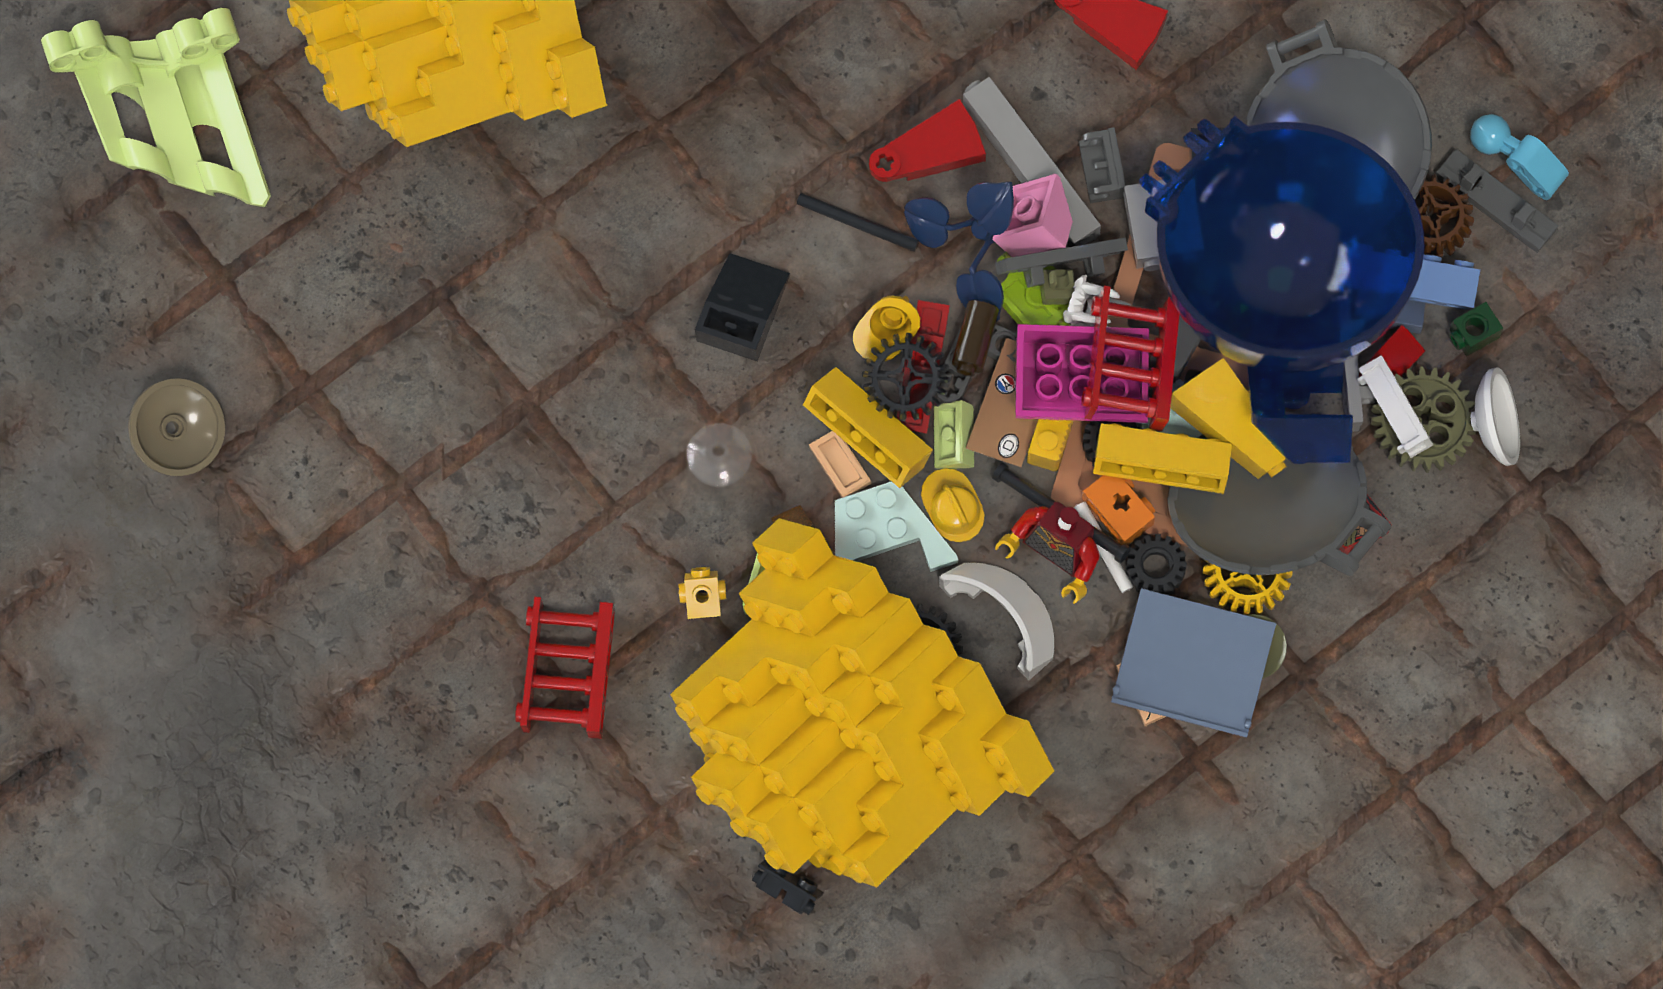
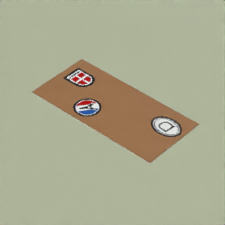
M1006 338L966 449L1022 467L1038 419L1015 418L1016 363L1006 355H1010L1016 350V341Z

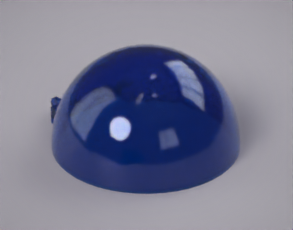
M1236 116L1221 131L1213 123L1203 119L1197 124V127L1210 143H1207L1191 131L1183 137L1186 146L1197 154L1178 173L1163 161L1159 160L1152 167L1156 175L1161 177L1166 183L1165 185L1147 173L1138 179L1142 188L1152 195L1146 199L1145 213L1158 223V262L1167 293L1174 307L1188 327L1201 340L1225 357L1240 364L1269 372L1299 373L1324 369L1342 363L1367 349L1388 331L1408 304L1419 279L1424 255V231L1419 210L1410 190L1397 171L1383 157L1357 139L1339 131L1299 122H1270L1247 126Z

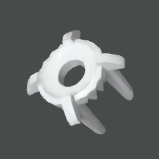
M1082 275L1074 282L1073 288H1075V291L1072 293V298L1069 301L1068 310L1063 312L1064 321L1068 324L1070 323L1071 326H1095V316H1091V305L1093 297L1099 296L1103 286L1086 282L1087 275ZM1110 289L1111 298L1109 302L1131 306V304L1125 301L1114 299L1120 298V295L1115 290ZM1086 300H1087L1088 306H1087L1086 313H1084V312H1083V308H1084V304H1085V302H1086Z

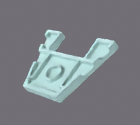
M892 481L835 500V556L857 562L919 541L930 572L958 563L956 553L905 489L897 487Z

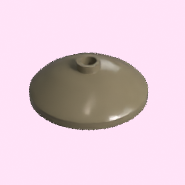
M167 379L151 385L137 398L130 412L128 432L136 455L146 466L164 475L185 476L202 470L217 456L225 436V420L217 399L205 387L187 379ZM169 422L175 425V431L172 434L166 430V425Z

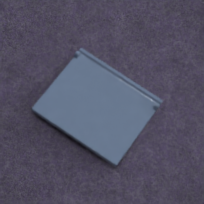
M1141 588L1116 685L1113 688L1111 702L1247 738L1249 728L1252 725L1251 720L1276 623Z

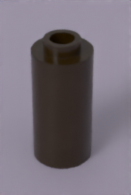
M971 300L967 303L952 359V365L957 368L956 371L959 374L973 377L976 373L983 372L999 309L990 303Z

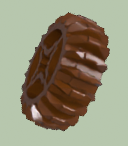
M1436 174L1431 176L1430 182H1427L1425 178L1424 184L1415 198L1421 199L1420 209L1412 211L1410 215L1403 213L1397 220L1387 226L1389 230H1395L1391 237L1393 241L1402 239L1400 244L1401 250H1405L1408 247L1412 248V257H1415L1418 251L1423 252V255L1434 253L1435 256L1442 258L1443 250L1451 256L1455 252L1454 246L1462 248L1465 243L1463 238H1469L1472 231L1469 227L1473 226L1474 217L1470 216L1474 209L1473 205L1465 204L1469 199L1468 193L1458 195L1461 188L1459 184L1454 185L1452 188L1448 186L1450 181L1448 177L1444 178L1442 183L1437 182ZM1434 198H1438L1446 204H1439ZM1430 217L1436 218L1434 224L1433 221H1431ZM1455 219L1456 226L1454 229L1440 237L1441 225ZM1413 230L1423 231L1427 237L1421 236Z

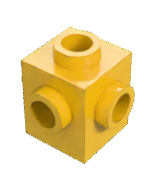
M696 567L691 569V573H685L684 583L679 584L680 603L687 604L688 619L721 616L720 600L726 599L725 580H718V571H710V567ZM700 590H705L706 592H705V593H700L699 591H700Z

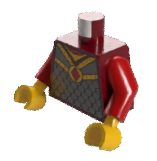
M1055 501L1050 508L1038 506L1027 509L1011 528L1012 533L1005 534L999 540L995 550L997 551L1001 544L1008 545L1011 549L1010 553L1006 556V559H1008L1019 548V539H1024V544L1072 577H1076L1074 581L1062 589L1061 595L1064 598L1073 590L1076 594L1073 604L1077 603L1087 594V588L1084 583L1090 580L1100 558L1099 550L1093 539L1094 527L1080 517L1075 508L1066 507L1060 502Z

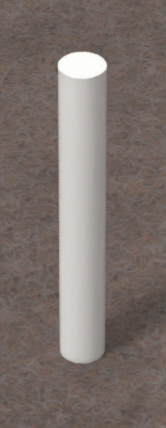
M1086 501L1074 507L1080 517L1102 532ZM1097 545L1099 553L1120 591L1124 593L1132 589L1131 581L1122 565L1114 560L1115 556Z

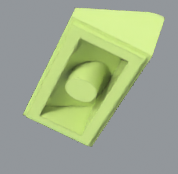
M959 400L951 403H942L939 407L934 405V468L957 469L974 467V451L966 449L974 427V408L971 404Z

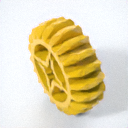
M1211 564L1203 567V574L1210 576L1205 579L1204 585L1206 587L1216 586L1211 590L1210 597L1222 596L1218 604L1220 608L1225 607L1229 602L1232 604L1231 612L1236 613L1238 607H1243V615H1249L1250 607H1254L1255 613L1261 615L1263 612L1262 604L1269 610H1272L1275 607L1273 599L1280 602L1284 599V594L1281 590H1289L1291 584L1285 579L1291 578L1293 571L1274 574L1273 583L1266 589L1263 586L1264 580L1261 575H1253L1251 577L1249 574L1242 575L1238 572H1232L1229 578L1224 581L1221 568ZM1246 587L1255 595L1240 594L1235 592L1234 589Z

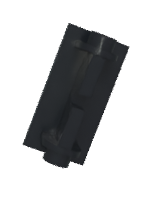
M766 860L758 865L764 872L758 870L752 879L757 884L756 887L775 899L778 898L782 889L787 891L782 903L801 915L803 913L810 915L816 905L811 900L816 901L824 894V892L817 889V883L805 876H800L799 878L788 871L776 870Z

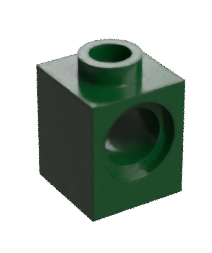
M1484 302L1454 319L1449 329L1451 332L1449 337L1457 350L1462 349L1467 357L1499 339L1504 328L1487 302ZM1470 325L1476 326L1481 330L1482 334L1472 336L1466 331V327Z

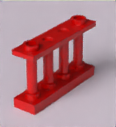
M1104 286L1099 296L1093 297L1091 305V316H1095L1090 373L1088 387H1084L1081 397V406L1086 407L1085 419L1091 420L1098 406L1145 413V416L1150 418L1149 429L1162 432L1170 418L1181 299L1168 297L1163 307H1158L1157 310L1109 302L1111 287ZM1108 315L1155 323V327H1159V335L1154 340L1106 332ZM1104 346L1151 353L1152 357H1156L1155 368L1152 367L1151 370L1103 362ZM1101 375L1148 383L1149 387H1153L1152 398H1149L1147 401L1101 393Z
M534 597L533 606H528L526 626H531L523 703L517 702L515 721L520 722L521 729L525 733H530L531 720L581 724L582 728H586L589 738L602 739L615 620L614 604L600 602L599 612L594 611L593 615L543 611L544 604L541 597ZM542 624L589 627L592 628V631H597L596 643H590V646L540 643ZM538 656L588 660V663H593L592 676L587 675L586 679L536 675ZM535 688L585 692V695L590 696L589 708H583V711L533 707Z

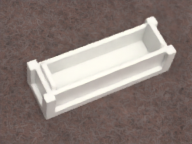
M1379 356L1358 368L1362 376L1357 380L1361 385L1368 384L1402 444L1397 447L1399 453L1407 452L1410 458L1433 446L1434 444L1384 358Z

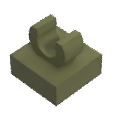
M1043 270L1045 283L1040 285L1043 305L1069 304L1072 293L1075 291V288H1073L1075 285L1073 270Z

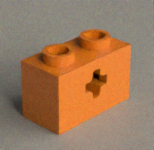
M1103 475L1083 491L1082 500L1086 501L1088 507L1118 543L1129 545L1154 525L1155 516L1153 514L1156 511L1145 497L1140 499L1132 490L1135 486L1130 479ZM1116 501L1120 504L1127 502L1126 511L1122 508L1116 510Z

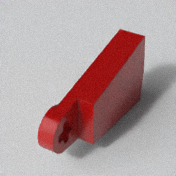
M1054 0L1059 8L1074 18L1073 23L1135 70L1138 69L1155 46L1168 16V10L1139 0Z
M958 99L884 147L875 150L869 158V170L871 175L878 181L888 182L904 177L909 181L985 162L986 152L974 121L961 100ZM881 158H885L887 162L893 161L890 164L891 170L885 171L883 167L877 168L880 165Z

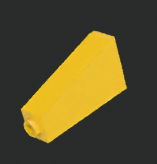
M1224 358L1172 392L1171 409L1208 439H1219L1222 442L1232 443L1231 458L1257 479L1267 473L1272 478L1287 467L1284 461L1292 453Z

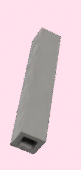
M988 77L982 82L976 80L971 83L963 94V105L1021 184L1053 174H1057L1061 178L1073 221L1067 241L1068 247L1089 244L1098 238L1101 230L1100 223L991 78Z

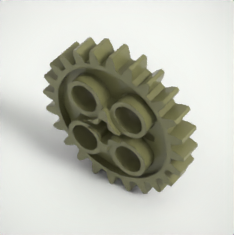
M1422 366L1417 376H1414L1410 368L1406 370L1405 379L1398 374L1395 375L1405 396L1413 395L1418 398L1420 404L1412 408L1421 423V415H1427V421L1429 422L1427 425H1422L1428 436L1436 432L1442 434L1445 438L1444 444L1433 443V446L1410 458L1407 452L1399 453L1397 447L1402 445L1380 405H1373L1371 412L1379 416L1372 418L1371 425L1380 427L1374 432L1373 437L1384 438L1379 449L1382 450L1388 447L1391 449L1388 456L1389 460L1397 455L1401 457L1400 467L1409 461L1411 462L1412 471L1415 472L1418 465L1423 464L1425 472L1429 473L1431 465L1434 463L1438 470L1441 471L1444 467V460L1454 465L1456 462L1455 454L1463 457L1466 453L1463 445L1471 447L1474 440L1468 435L1476 434L1477 431H1474L1472 424H1470L1471 413L1469 411L1475 407V401H1465L1470 390L1461 392L1458 390L1461 383L1460 379L1452 384L1448 382L1449 372L1442 378H1439L1437 368H1434L1430 375H1426L1425 369ZM1436 403H1448L1452 412L1448 414L1439 412L1436 408ZM1447 422L1452 423V424H1453V427L1450 428V427H1448L1446 424H1443V423H1447Z

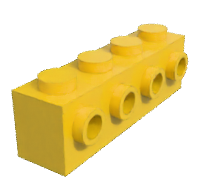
M835 367L812 385L803 406L897 487L901 488L924 468L933 449L902 424L899 419L894 416L889 418L887 416L888 411L885 408L881 412L877 411L876 408L879 403L876 400L869 402L868 397L870 395Z
M1101 423L1093 474L1224 494L1229 474L1232 443L1222 442L1219 439L1194 438L1181 433L1175 435L1161 433L1149 428L1135 429L1116 423Z

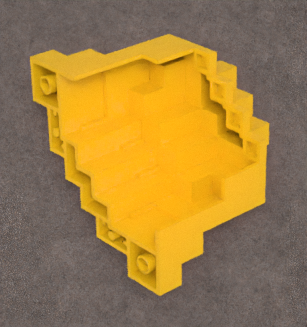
M289 0L290 8L287 9L289 21L293 27H297L303 35H306L308 46L305 47V54L309 63L316 66L324 74L326 84L323 85V92L327 102L332 103L340 111L365 104L369 119L371 121L374 120L382 130L385 129L391 134L393 139H397L405 147L509 112H514L525 121L557 109L562 110L573 118L607 106L595 46L582 38L574 0Z
M780 518L752 542L758 553L757 559L765 570L739 592L745 604L744 610L751 620L670 694L676 704L675 710L677 714L686 721L691 730L689 733L690 737L701 747L705 754V764L691 776L697 787V796L705 804H713L726 811L731 819L730 826L736 834L741 837L752 838L760 843L766 852L764 857L770 866L776 870L782 869L793 874L809 860L817 868L823 867L831 870L836 875H844L852 878L857 883H866L877 888L957 809L961 812L966 811L980 816L1005 791L1029 797L1054 772L1030 722L1006 714L979 662L959 657L946 632L924 625L909 598L889 593L874 566L833 555L820 529Z

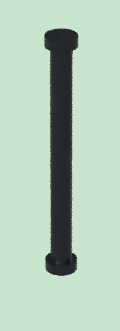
M1001 463L994 471L993 480L998 483L1000 481L1004 482L1038 506L1050 508L1055 500L1009 471L1008 465ZM1094 527L1093 539L1095 543L1114 555L1115 561L1122 563L1127 558L1131 547L1126 543L1121 545Z

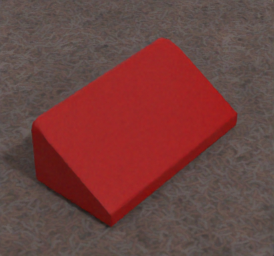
M1401 325L1367 363L1382 356L1393 375L1398 374L1402 377L1406 370L1411 368L1426 350L1409 330Z

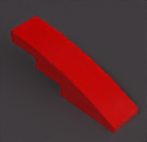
M918 300L916 309L920 316V328L912 338V343L916 344L920 335L924 336L925 341L922 347L926 349L931 342H934L936 347L930 353L935 356L943 351L950 305ZM913 350L914 368L921 373L933 374L927 359ZM941 359L937 361L939 366L941 363ZM908 360L902 386H905L904 394H906V387L909 381L923 379L921 376H915L914 372L910 373L911 369L907 368ZM918 383L914 385L911 390L909 404L922 400L928 394L932 384ZM929 402L927 405L932 411L933 404ZM919 408V419L914 420L911 411H907L906 421L900 422L911 431L927 434L931 414L926 415L922 408ZM898 410L897 419L900 420V411Z

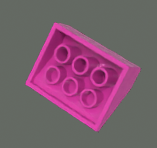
M1018 324L1016 336L1015 418L1148 423V417L1145 416V413L1098 406L1091 420L1085 419L1086 407L1081 406V397L1084 387H1088L1094 327ZM1106 327V332L1149 339L1148 328ZM1105 345L1103 362L1148 370L1149 353ZM1101 375V393L1148 401V383Z

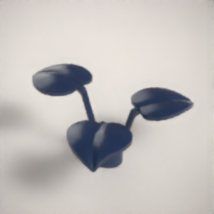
M982 182L974 185L967 193V208L973 217L956 224H948L949 211L938 200L922 197L909 201L904 207V214L912 234L921 244L937 248L946 243L948 239L947 230L953 231L967 226H971L972 234L977 239L985 240L984 245L970 266V274L964 273L957 278L956 289L958 297L965 308L968 301L971 300L983 301L996 306L999 309L997 321H999L1004 301L1001 283L989 271L979 270L977 272V266L990 245L994 243L992 240L993 236L1002 234L1010 226L1014 205L1012 182Z

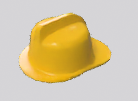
M906 295L904 297L886 296L877 301L858 322L853 332V343L856 351L863 358L876 361L878 357L871 352V349L876 347L883 352L885 349L881 344L882 339H886L890 346L895 345L893 341L894 334H899L901 343H905L906 333H912V337H914L920 328V316L917 309L909 303V298ZM902 350L892 353L885 361L893 359Z
M944 468L930 474L922 485L921 497L936 530L942 537L954 542H964L975 537L983 526L985 514L971 482L963 473L955 469Z

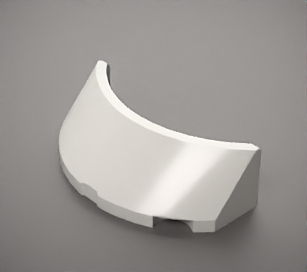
M963 563L939 577V587L950 598L957 595V593H966L974 599L982 591H985L993 596L1012 615L1023 637V640L1018 643V647L1022 652V659L1017 669L1028 681L1053 660L1054 632L1049 613L1040 597L1033 592L1024 580L1005 569L983 563Z

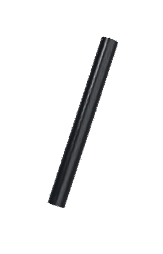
M801 193L798 197L797 205L910 251L915 252L918 247V239L804 193Z

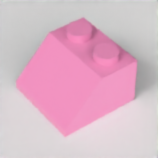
M1057 174L1013 186L1014 205L1010 226L1002 234L994 235L992 240L1011 257L1066 248L1073 221L1061 178Z

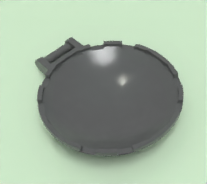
M1326 19L1317 22L1316 27L1279 43L1277 40L1268 43L1266 47L1275 73L1269 78L1270 81L1265 85L1260 94L1256 95L1246 118L1248 120L1246 131L1286 137L1287 176L1310 182L1315 186L1317 197L1305 237L1326 242H1347L1371 236L1383 230L1409 208L1423 186L1428 173L1432 152V132L1427 110L1421 96L1410 80L1388 61L1366 51L1338 47L1331 26ZM1316 40H1321L1322 47L1286 62L1284 54ZM1291 216L1287 229L1297 234L1302 219Z
M1284 412L1283 416H1265L1292 453L1284 461L1287 467L1272 478L1267 473L1257 479L1230 457L1229 474L1224 494L1176 486L1169 487L1167 498L1169 513L1176 532L1182 541L1194 553L1209 563L1243 574L1273 575L1286 573L1320 561L1345 575L1352 576L1359 568V561L1380 536L1384 537L1391 529L1387 519L1365 508L1367 499L1366 474L1362 461L1358 459L1349 441L1325 423L1295 413ZM1203 434L1198 437L1200 439H1208ZM1358 526L1363 527L1367 532L1347 555L1340 551L1341 546Z

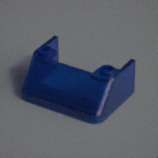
M1255 346L1247 351L1246 369L1251 422L1286 459L1294 464L1350 463L1353 415L1285 414V407L1299 409L1308 404L1310 393H1342L1344 346Z

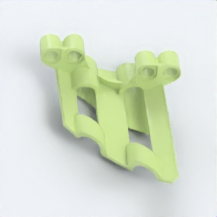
M214 9L206 13L201 20L188 18L179 21L171 30L158 33L156 39L130 42L127 38L121 36H104L99 22L95 20L81 22L75 25L70 32L59 30L42 37L41 42L50 70L52 72H75L110 161L132 170L142 169L153 172L167 179L168 183L211 196H215L214 193H222L240 199L249 205L265 207L271 195L224 53L235 46L240 40L229 9ZM113 92L130 97L145 110L156 147L138 140L125 138L111 95ZM209 125L220 129L233 170L215 163L203 161L193 130L194 126Z

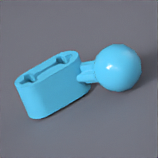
M1495 114L1482 115L1474 121L1470 130V139L1474 147L1479 152L1487 155L1502 152L1509 156L1506 160L1507 165L1538 197L1549 200L1568 177L1569 172L1566 167L1538 138L1526 135L1522 141L1511 136L1508 123L1501 116Z

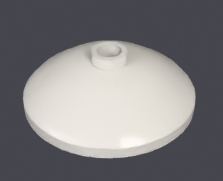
M1497 367L1489 369L1481 380L1475 397V411L1471 412V424L1474 431H1479L1484 446L1496 460L1505 466H1510L1517 463L1520 454L1519 420L1509 381L1504 372Z

